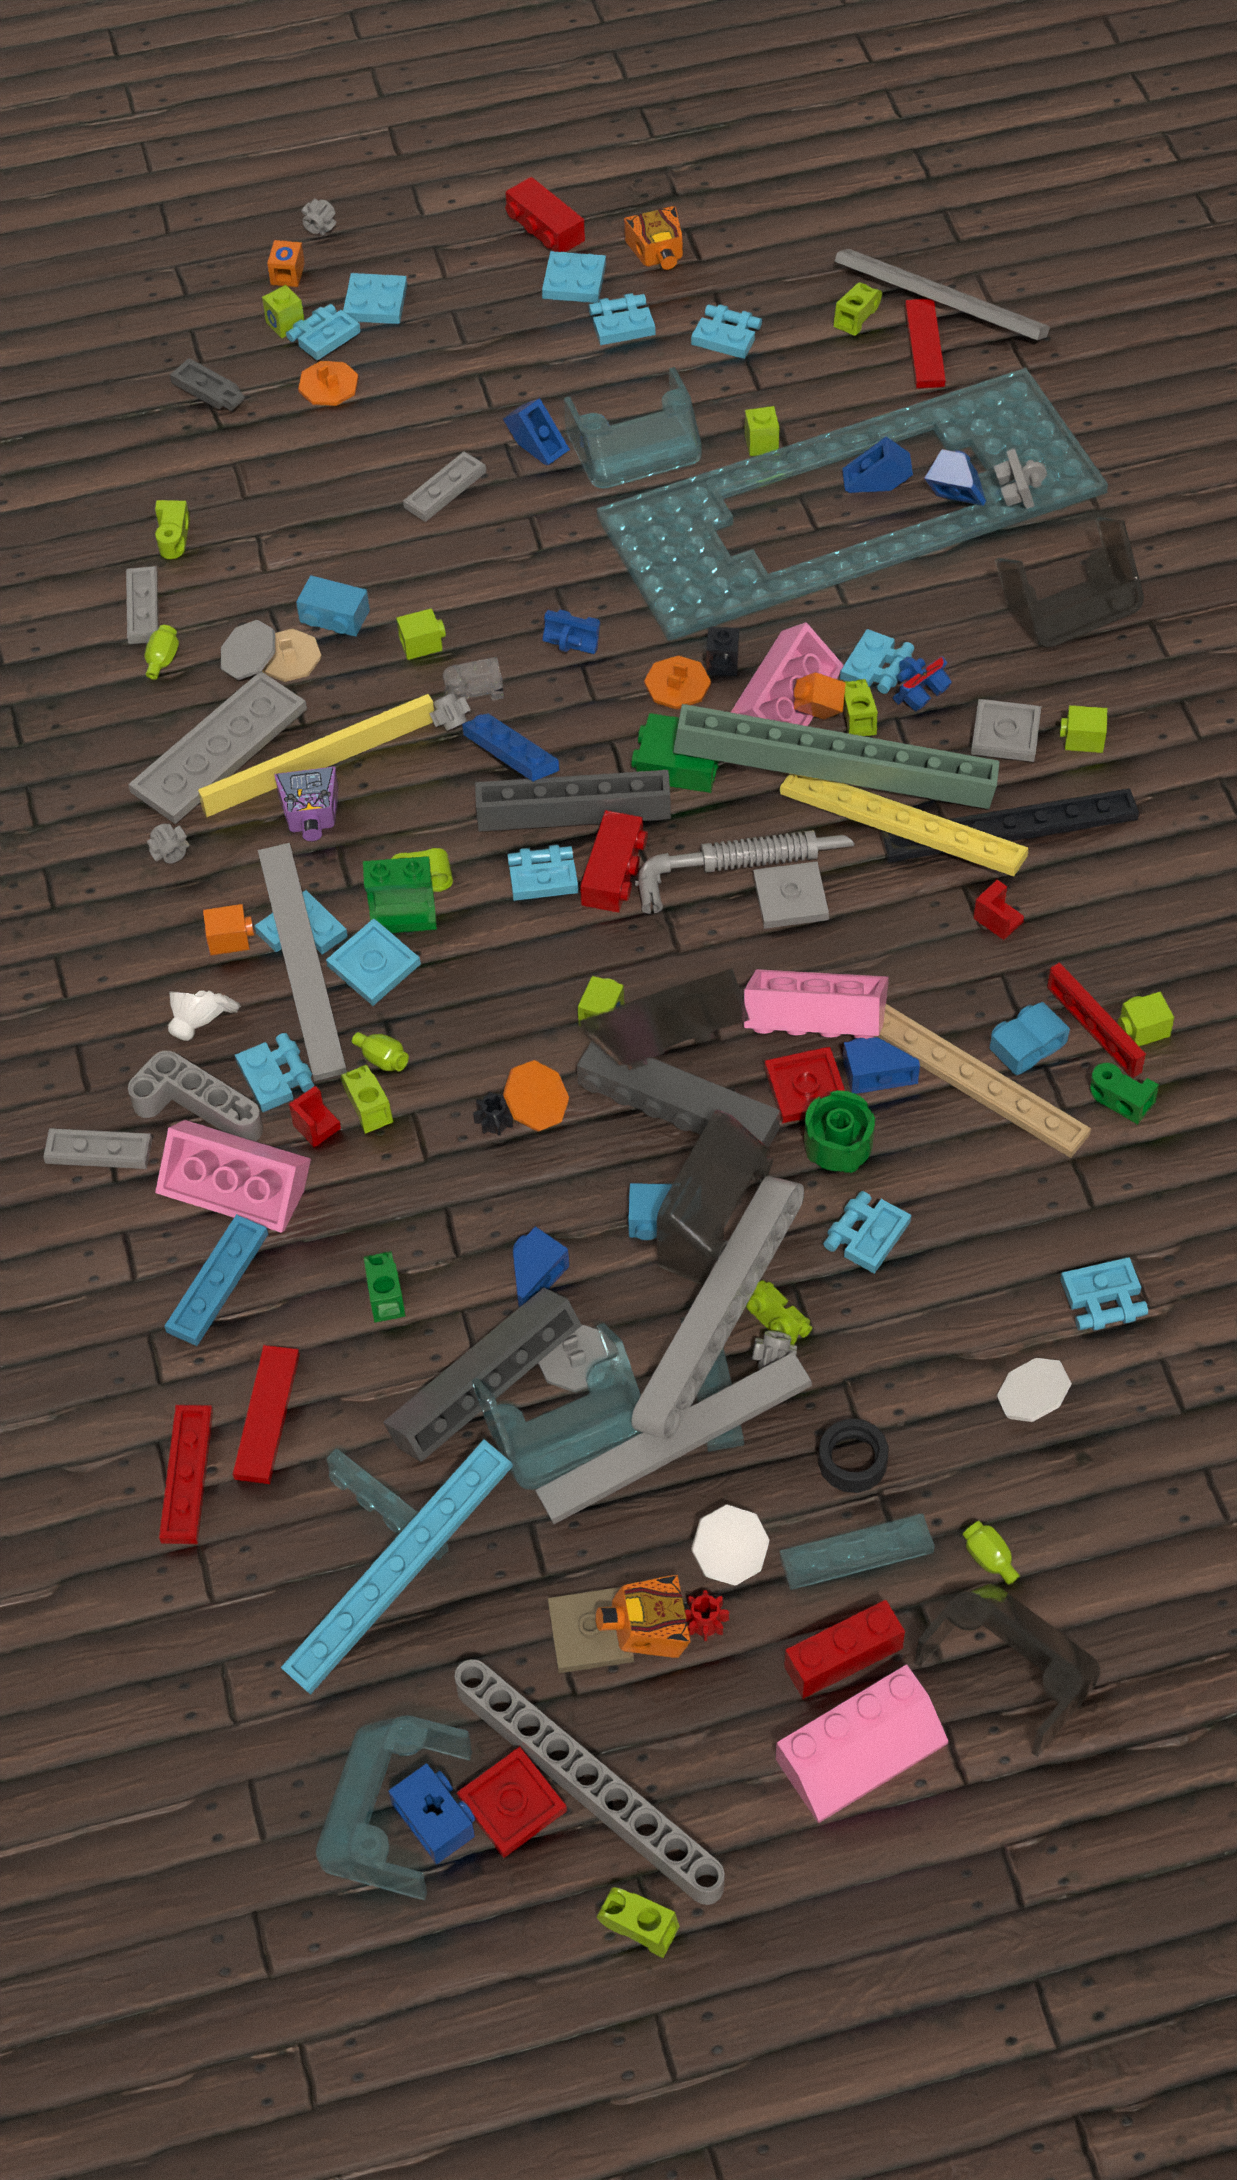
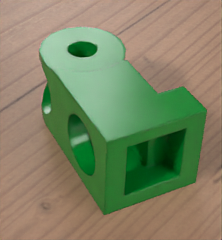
M1102 1063L1098 1064L1092 1072L1090 1093L1095 1100L1138 1125L1156 1102L1159 1084L1148 1078L1141 1084L1127 1075H1123L1120 1068L1116 1065Z
M392 1251L364 1256L374 1323L406 1317Z

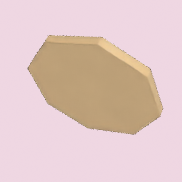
M295 629L275 633V654L262 672L283 682L309 676L322 658L315 637Z

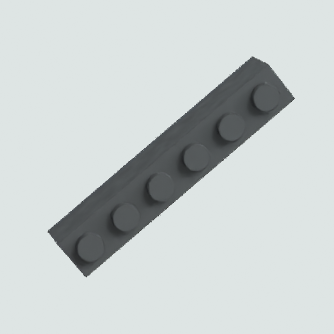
M668 770L548 777L535 781L517 779L475 782L479 831L601 824L605 810L643 817V821L671 819Z
M595 1035L577 1064L578 1084L582 1085L587 1091L592 1093L598 1092L611 1097L618 1104L635 1107L652 1118H661L673 1123L683 1131L690 1130L700 1134L708 1141L715 1144H724L746 1157L753 1156L762 1160L779 1130L780 1110Z
M543 1287L388 1417L383 1423L398 1449L422 1462L579 1329L582 1325L569 1300Z

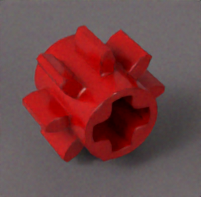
M704 1590L703 1594L696 1599L692 1596L688 1597V1606L691 1610L686 1609L685 1615L687 1622H690L688 1626L689 1635L697 1633L703 1636L704 1641H707L708 1636L714 1633L723 1635V1625L721 1622L729 1621V1611L725 1609L720 1610L723 1605L722 1596L715 1599L708 1595L707 1590ZM702 1613H709V1618H702Z

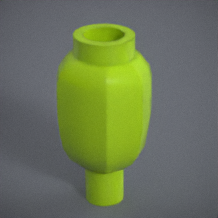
M160 625L159 629L151 634L146 646L144 657L149 665L146 676L153 680L158 678L161 669L170 665L179 645V640L176 637L177 631L169 625Z
M357 1032L352 1038V1043L362 1048V1054L365 1059L382 1070L401 1071L408 1063L409 1055L404 1052L402 1044L390 1036L384 1034L366 1036Z
M977 1521L962 1534L967 1540V1551L985 1571L991 1574H1000L1008 1585L1020 1577L1011 1565L1012 1555L1008 1545L993 1527L984 1526L980 1521Z

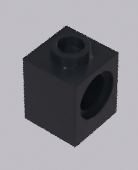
M708 627L706 649L707 675L737 676L740 628Z

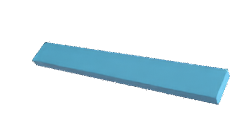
M483 1440L281 1668L311 1695L513 1467L511 1461L486 1440Z

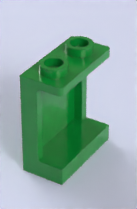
M429 856L363 861L364 889L367 892L370 921L373 918L376 919L391 933L437 930Z

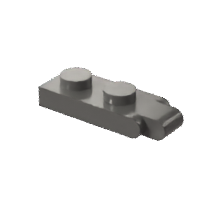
M190 358L170 374L172 384L217 409L225 407L232 411L245 399L235 383Z

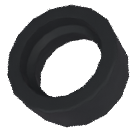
M852 1418L838 1421L826 1429L820 1440L818 1465L821 1474L831 1486L843 1492L859 1493L870 1490L881 1482L887 1471L889 1446L885 1435L872 1423L863 1419ZM848 1439L861 1440L873 1448L875 1461L865 1471L847 1472L837 1467L833 1462L831 1456L834 1446L840 1441Z

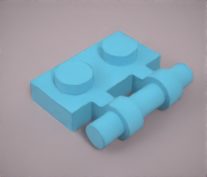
M633 293L624 294V298L614 300L603 298L599 299L598 303L588 305L590 316L601 314V316L593 317V326L600 345L656 335L655 324L649 307L637 309L639 306L646 305L644 294L633 295ZM626 309L624 312L612 314L613 311Z
M329 304L324 308L319 307L314 310L312 316L306 320H299L294 323L293 328L286 332V336L290 342L298 339L299 347L318 361L359 334L361 330L360 324L342 310L336 313L335 307Z
M708 304L705 309V316L712 317L713 320L703 317L700 319L691 336V345L745 359L755 341V331L748 329L750 327L759 330L762 325V318L754 317L751 312L747 311L739 313L729 310L728 306L721 304L718 306ZM725 321L735 323L737 326L725 324Z
M867 629L841 669L840 679L847 682L866 679L868 687L874 681L879 683L877 686L878 691L887 694L890 688L895 687L899 681L897 674L901 672L900 661L905 657L912 658L911 654L915 648L911 643L905 642L901 648L895 650V639ZM885 662L891 664L889 667L882 669Z
M549 845V849L530 851V848L520 849V852L507 854L509 866H514L509 867L514 901L578 893L572 846L559 848V845Z
M287 1033L279 1034L276 1037V1042L279 1046L277 1050L271 1052L267 1043L264 1042L235 1054L236 1062L262 1113L294 1100L291 1088L299 1085L303 1092H307L314 1087V1083L311 1080L312 1072L307 1064L302 1063L299 1057L300 1050L296 1042L290 1040ZM288 1063L291 1069L290 1072L282 1074L279 1066Z
M861 1191L855 1199H850L844 1208L845 1214L840 1221L834 1222L829 1228V1236L823 1245L827 1250L834 1252L840 1244L846 1243L848 1246L845 1249L844 1257L875 1274L910 1224L911 1215L883 1199L873 1209L868 1206L871 1196ZM856 1221H864L858 1232L851 1229Z
M1130 1257L1061 1273L1060 1280L1071 1310L1085 1307L1088 1313L1075 1317L1078 1330L1091 1328L1093 1331L1105 1328V1324L1118 1321L1126 1324L1136 1321V1317L1148 1315V1307L1145 1301L1132 1303L1130 1296L1139 1295L1141 1291V1285ZM1116 1300L1118 1307L1101 1310L1100 1303Z

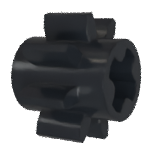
M488 1092V1095L482 1100H476L477 1111L473 1112L474 1123H482V1133L490 1132L499 1136L507 1127L513 1128V1116L503 1095Z

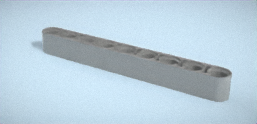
M766 1176L637 1402L632 1415V1427L634 1430L666 1440H670L675 1435L756 1289L757 1283L761 1280L797 1215L804 1198V1187L802 1184L773 1176Z
M470 1659L462 1662L457 1667L454 1677L458 1697L468 1708L515 1748L521 1747L536 1766L692 1899L700 1904L709 1905L721 1898L724 1893L725 1873L723 1866L718 1860L479 1660ZM478 1678L482 1680V1683L477 1687L468 1688L464 1686L468 1679ZM498 1702H507L511 1705L509 1709L503 1712H496L492 1709L493 1705ZM526 1726H535L539 1729L538 1733L533 1736H524L520 1733ZM556 1750H563L568 1753V1756L560 1761H554L549 1758V1755ZM590 1774L595 1776L597 1781L592 1785L585 1786L580 1784L578 1779L583 1775ZM621 1799L627 1805L622 1810L614 1811L609 1809L607 1804L611 1800ZM643 1824H651L657 1829L650 1836H642L636 1830ZM680 1849L687 1856L682 1861L675 1862L669 1860L666 1855L671 1850ZM707 1874L715 1877L717 1882L707 1888L700 1886L696 1880L701 1875Z

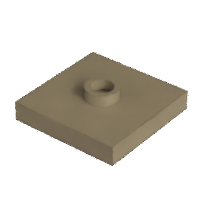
M621 1587L548 1598L559 1673L634 1662L632 1652H624L619 1648L616 1630L599 1631L596 1626L597 1608L612 1607V1600Z

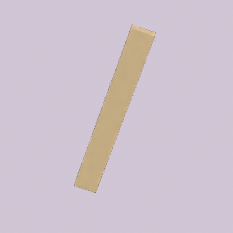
M886 1004L883 1027L879 1036L874 1037H878L917 1058L921 1067L1070 1158L1089 1137L1090 1127Z

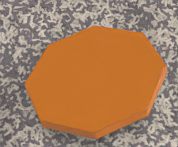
M319 361L302 371L298 390L312 405L337 406L355 395L359 377L345 362Z
M678 655L655 662L647 674L644 684L655 703L677 710L681 709L682 704L693 705L702 702L711 685V680L701 662Z
M536 1060L512 1068L503 1092L513 1119L537 1132L561 1123L569 1100L559 1073Z

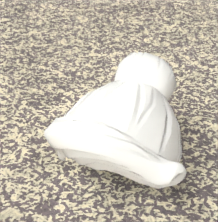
M169 991L170 1005L174 1018L168 1024V1031L171 1035L181 1040L189 1041L193 1038L196 1028L208 1024L223 1011L237 1013L241 1006L235 1000L221 993L214 994L211 991H198L194 995Z

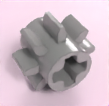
M314 198L311 203L308 202L301 210L306 215L302 220L303 225L313 234L320 232L321 235H324L337 223L332 219L335 215V210L326 200L318 201Z
M453 692L433 702L436 710L429 714L436 727L443 724L446 731L467 722L464 714L471 709L465 697L457 699Z
M170 824L158 825L152 830L150 839L147 840V844L150 847L149 852L155 861L163 858L166 863H175L184 857L186 848L189 847L186 841L187 835L180 825L175 829Z
M766 1331L764 1339L755 1338L752 1359L759 1360L758 1368L761 1370L792 1352L796 1355L797 1346L790 1345L791 1336L778 1331Z

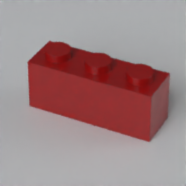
M532 176L505 191V209L508 216L520 223L528 233L533 234L542 241L546 248H550L554 252H567L585 241L584 219Z
M605 810L580 886L582 906L620 913L623 900H629L632 889V882L629 881L631 875H637L640 863L638 852L645 849L648 832L643 831V817Z
M884 1600L786 1649L784 1668L800 1696L804 1699L902 1650L905 1630L887 1600Z

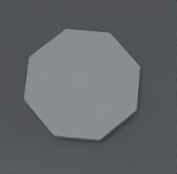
M259 620L236 627L221 647V670L237 680L260 673L275 654V630Z
M582 1325L544 1357L538 1365L547 1383L572 1392H578L602 1382L612 1361L613 1353L602 1331Z

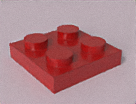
M831 1047L765 1060L764 1068L777 1109L780 1110L782 1124L805 1119L809 1105L816 1098L820 1097L821 1099L829 1096L830 1092L845 1091Z
M518 1747L457 1792L460 1802L464 1801L473 1813L476 1823L503 1858L567 1812L565 1803L521 1747Z

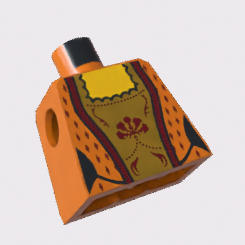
M675 206L624 218L625 241L644 266L661 264L662 268L666 270L675 267L677 259L683 256L682 232Z
M678 1575L622 1586L612 1600V1607L597 1608L596 1626L598 1630H616L619 1648L624 1652L679 1658L691 1641Z

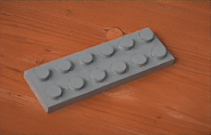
M261 671L128 784L130 792L176 824L200 803L198 793L200 788L227 778L236 772L307 710L306 701Z

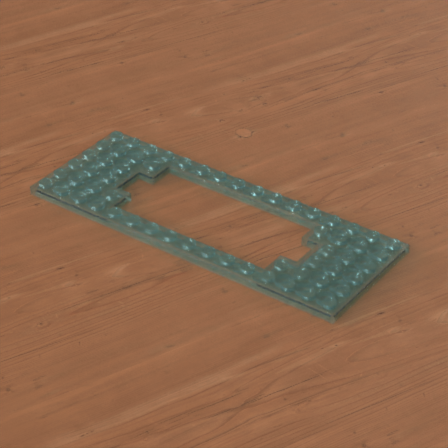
M1027 368L599 507L597 508V517L668 641L1105 494L1107 493L1108 483ZM934 430L948 451L954 452L955 450L970 446L987 470L978 474L986 498L984 506L975 504L770 574L767 573L753 549L730 556L716 530L733 525V515L723 499L862 454L886 436L892 441L898 442ZM1014 448L1022 468L1026 466L1028 460H1034V462L1044 464L1047 470V476L1041 482L1040 487L1034 488L1032 485H1028L1035 505L1026 509L1023 501L1007 507L1001 487L1014 483L1016 480L1000 485L994 466L1009 460L1006 451Z

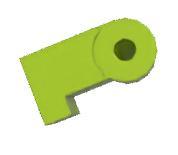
M861 282L857 283L836 303L833 327L856 336L861 331L862 323L870 314L875 313L882 298V291L873 289Z
M157 500L155 511L159 528L156 530L155 536L159 553L166 559H176L184 553L190 523L187 502Z
M866 679L850 682L844 681L846 684L843 711L847 722V733L859 736L877 735L878 711Z
M367 1065L341 1074L345 1092L359 1117L365 1134L393 1123L389 1100Z
M616 1887L610 1890L597 1915V1919L608 1929L625 1935L648 1947L650 1952L661 1958H664L680 1927L674 1911L640 1895L632 1894Z

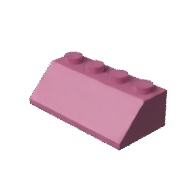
M807 622L783 630L731 713L808 726L814 716L794 709V688L797 679L814 672L837 679L844 665Z
M756 969L744 989V1028L754 1029L757 1033H771L774 1030H784L790 1035L818 1032L824 1037L852 1034L855 1038L868 1039L879 1036L884 1023L888 977Z
M184 1120L168 1128L155 1193L230 1217H235L237 1214L282 1233L285 1231L304 1192L311 1159Z
M906 1664L778 1741L776 1744V1761L816 1821L820 1823L946 1746L948 1739L929 1695Z

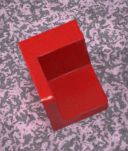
M996 880L976 899L973 919L1005 940L1024 922V915L1005 903L1007 886Z
M317 1086L312 1087L289 1103L293 1126L313 1147H316L341 1129L340 1121L323 1104L321 1091Z

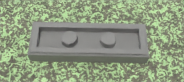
M463 451L403 500L404 508L421 520L428 521L485 474L486 465Z
M156 566L126 569L127 639L129 644L148 643L151 634L159 629L158 571Z
M49 1128L43 1158L45 1164L147 1169L152 1137L148 1133Z

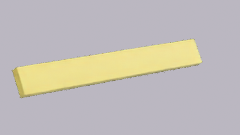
M429 694L421 696L200 788L198 793L202 810L206 817H209L276 789L275 774L326 768L433 723L429 714L434 711L433 700Z
M789 774L780 786L781 795L1011 876H1015L1028 856V847L844 783Z

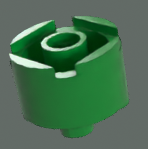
M848 1091L830 1092L829 1096L821 1099L820 1097L816 1098L809 1105L805 1117L804 1145L807 1158L811 1162L827 1170L852 1173L858 1170L859 1166L868 1159L873 1149L875 1117L869 1109L868 1103L861 1096Z

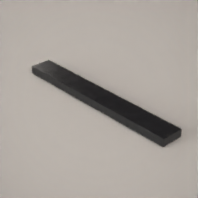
M1128 788L948 820L1012 842L1138 820L1139 811L1131 789ZM880 831V840L887 863L946 853L892 833Z

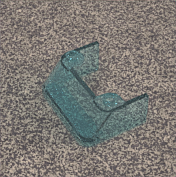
M675 367L669 368L670 391L662 397V408L664 411L611 426L607 419L598 413H588L579 416L570 396L564 398L566 433L590 482L598 488L614 487L688 466L701 459L702 443L692 400Z
M604 1323L597 1325L608 1357L593 1364L587 1372L586 1382L590 1394L528 1422H525L522 1412L515 1405L505 1403L497 1406L495 1397L478 1378L471 1380L488 1429L501 1454L513 1464V1467L510 1469L512 1476L525 1489L533 1490L540 1488L643 1433L634 1430L632 1427L633 1411L641 1395L622 1340Z
M408 1715L362 1726L355 1734L316 1847V1856L320 1867L331 1875L425 1900L427 1890L423 1873L387 1863L386 1859L389 1853L387 1835L380 1828L368 1824L392 1753L409 1756L425 1748L470 1761L472 1750L468 1731Z

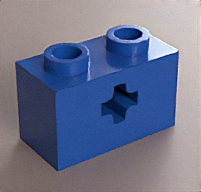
M426 1763L388 1790L391 1804L437 1865L475 1837L472 1822L476 1819L464 1801L457 1804L449 1792L453 1788L445 1775L440 1770L434 1773ZM433 1807L437 1812L442 1811V1813L436 1816L434 1812L428 1813V1810Z

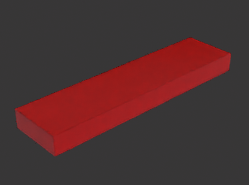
M905 300L916 389L945 387L946 378L934 300Z
M1060 962L1051 967L1047 986L1050 992L1130 1077L1134 1078L1141 1074L1146 1053Z
M263 1345L233 1470L234 1480L270 1484L300 1357L299 1349Z
M212 1405L175 1406L159 1534L161 1544H198L213 1419Z

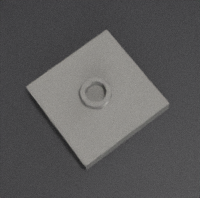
M978 699L971 754L1034 762L1041 706Z
M817 861L753 870V879L764 929L829 920L828 906Z

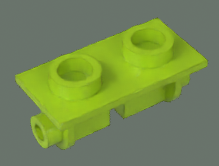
M761 1280L757 1283V1287L746 1308L769 1331H778L791 1336L790 1345H794L798 1335L804 1338L812 1331V1327L809 1325L810 1320L794 1306L785 1309L784 1306H786L788 1300L771 1282L766 1283L764 1280Z

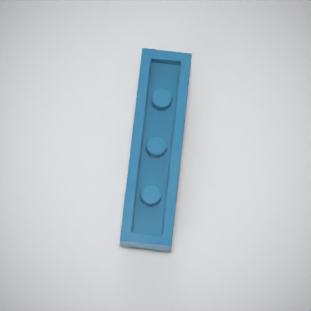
M236 1214L165 1324L166 1333L198 1346L268 1236L267 1227Z

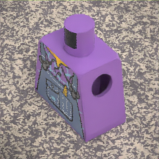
M335 767L275 774L278 797L289 830L292 832L302 831L303 838L307 841L320 839L322 836L321 829L332 828L335 825L339 791Z

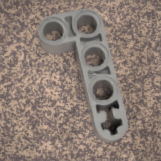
M161 1051L155 1054L128 1084V1092L134 1112L143 1118L156 1116L171 1100H174L223 1132L255 1142L263 1134V1124L256 1103L175 1052Z

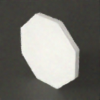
M1034 1358L1008 1373L997 1397L1008 1419L1033 1422L1059 1408L1072 1383L1059 1360Z
M725 1504L699 1520L691 1551L705 1577L736 1586L761 1571L770 1540L757 1514Z

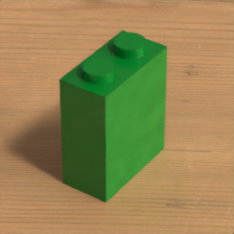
M649 713L646 725L640 726L638 744L641 745L639 750L634 749L632 768H636V772L668 770L670 787L712 793L719 761L673 753L679 717Z

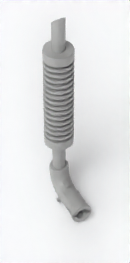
M814 830L804 831L803 835L801 832H797V835L791 833L790 836L787 833L784 834V837L782 834H779L778 838H776V835H772L771 839L769 836H765V839L759 837L758 840L754 837L752 841L750 838H746V842H744V839H740L739 843L737 840H733V843L727 841L726 844L722 841L720 845L718 842H714V846L711 843L701 844V852L675 856H669L668 853L651 857L642 865L638 881H635V886H639L642 911L646 914H651L650 905L652 902L654 913H657L663 908L658 883H661L660 874L671 872V869L703 865L704 873L715 872V868L717 871H721V867H723V870H728V867L731 870L734 869V866H736V869H739L741 865L743 868H747V864L749 867H753L754 863L755 866H760V863L766 865V862H768V865H771L773 861L775 864H779V860L781 863H785L786 859L787 862H792V859L794 862L798 861V858H800V861H803L805 857L807 860L818 858L819 850L851 847L855 844L845 835L816 838Z

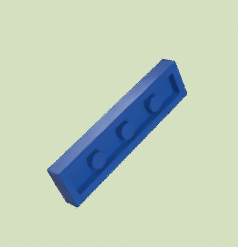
M489 713L478 715L473 720L462 724L464 736L531 781L559 771V761L557 758Z

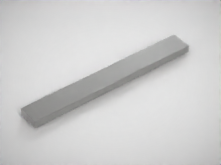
M852 249L837 252L835 262L1035 340L1046 338L1050 327L1046 324Z
M290 843L258 850L314 1081L344 1074L347 1070Z
M794 1352L691 1406L675 1435L670 1440L641 1433L536 1489L537 1496L554 1525L812 1386L811 1379Z

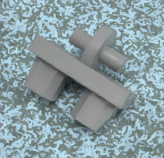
M1015 448L1006 451L1009 460L994 466L1000 485L1016 480L1014 483L1001 487L1007 507L1022 501L1026 509L1034 507L1028 485H1032L1034 488L1040 487L1041 482L1047 476L1046 467L1040 462L1028 460L1026 466L1022 468Z

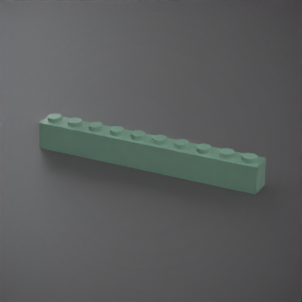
M682 704L673 753L985 809L990 808L997 787L999 760Z

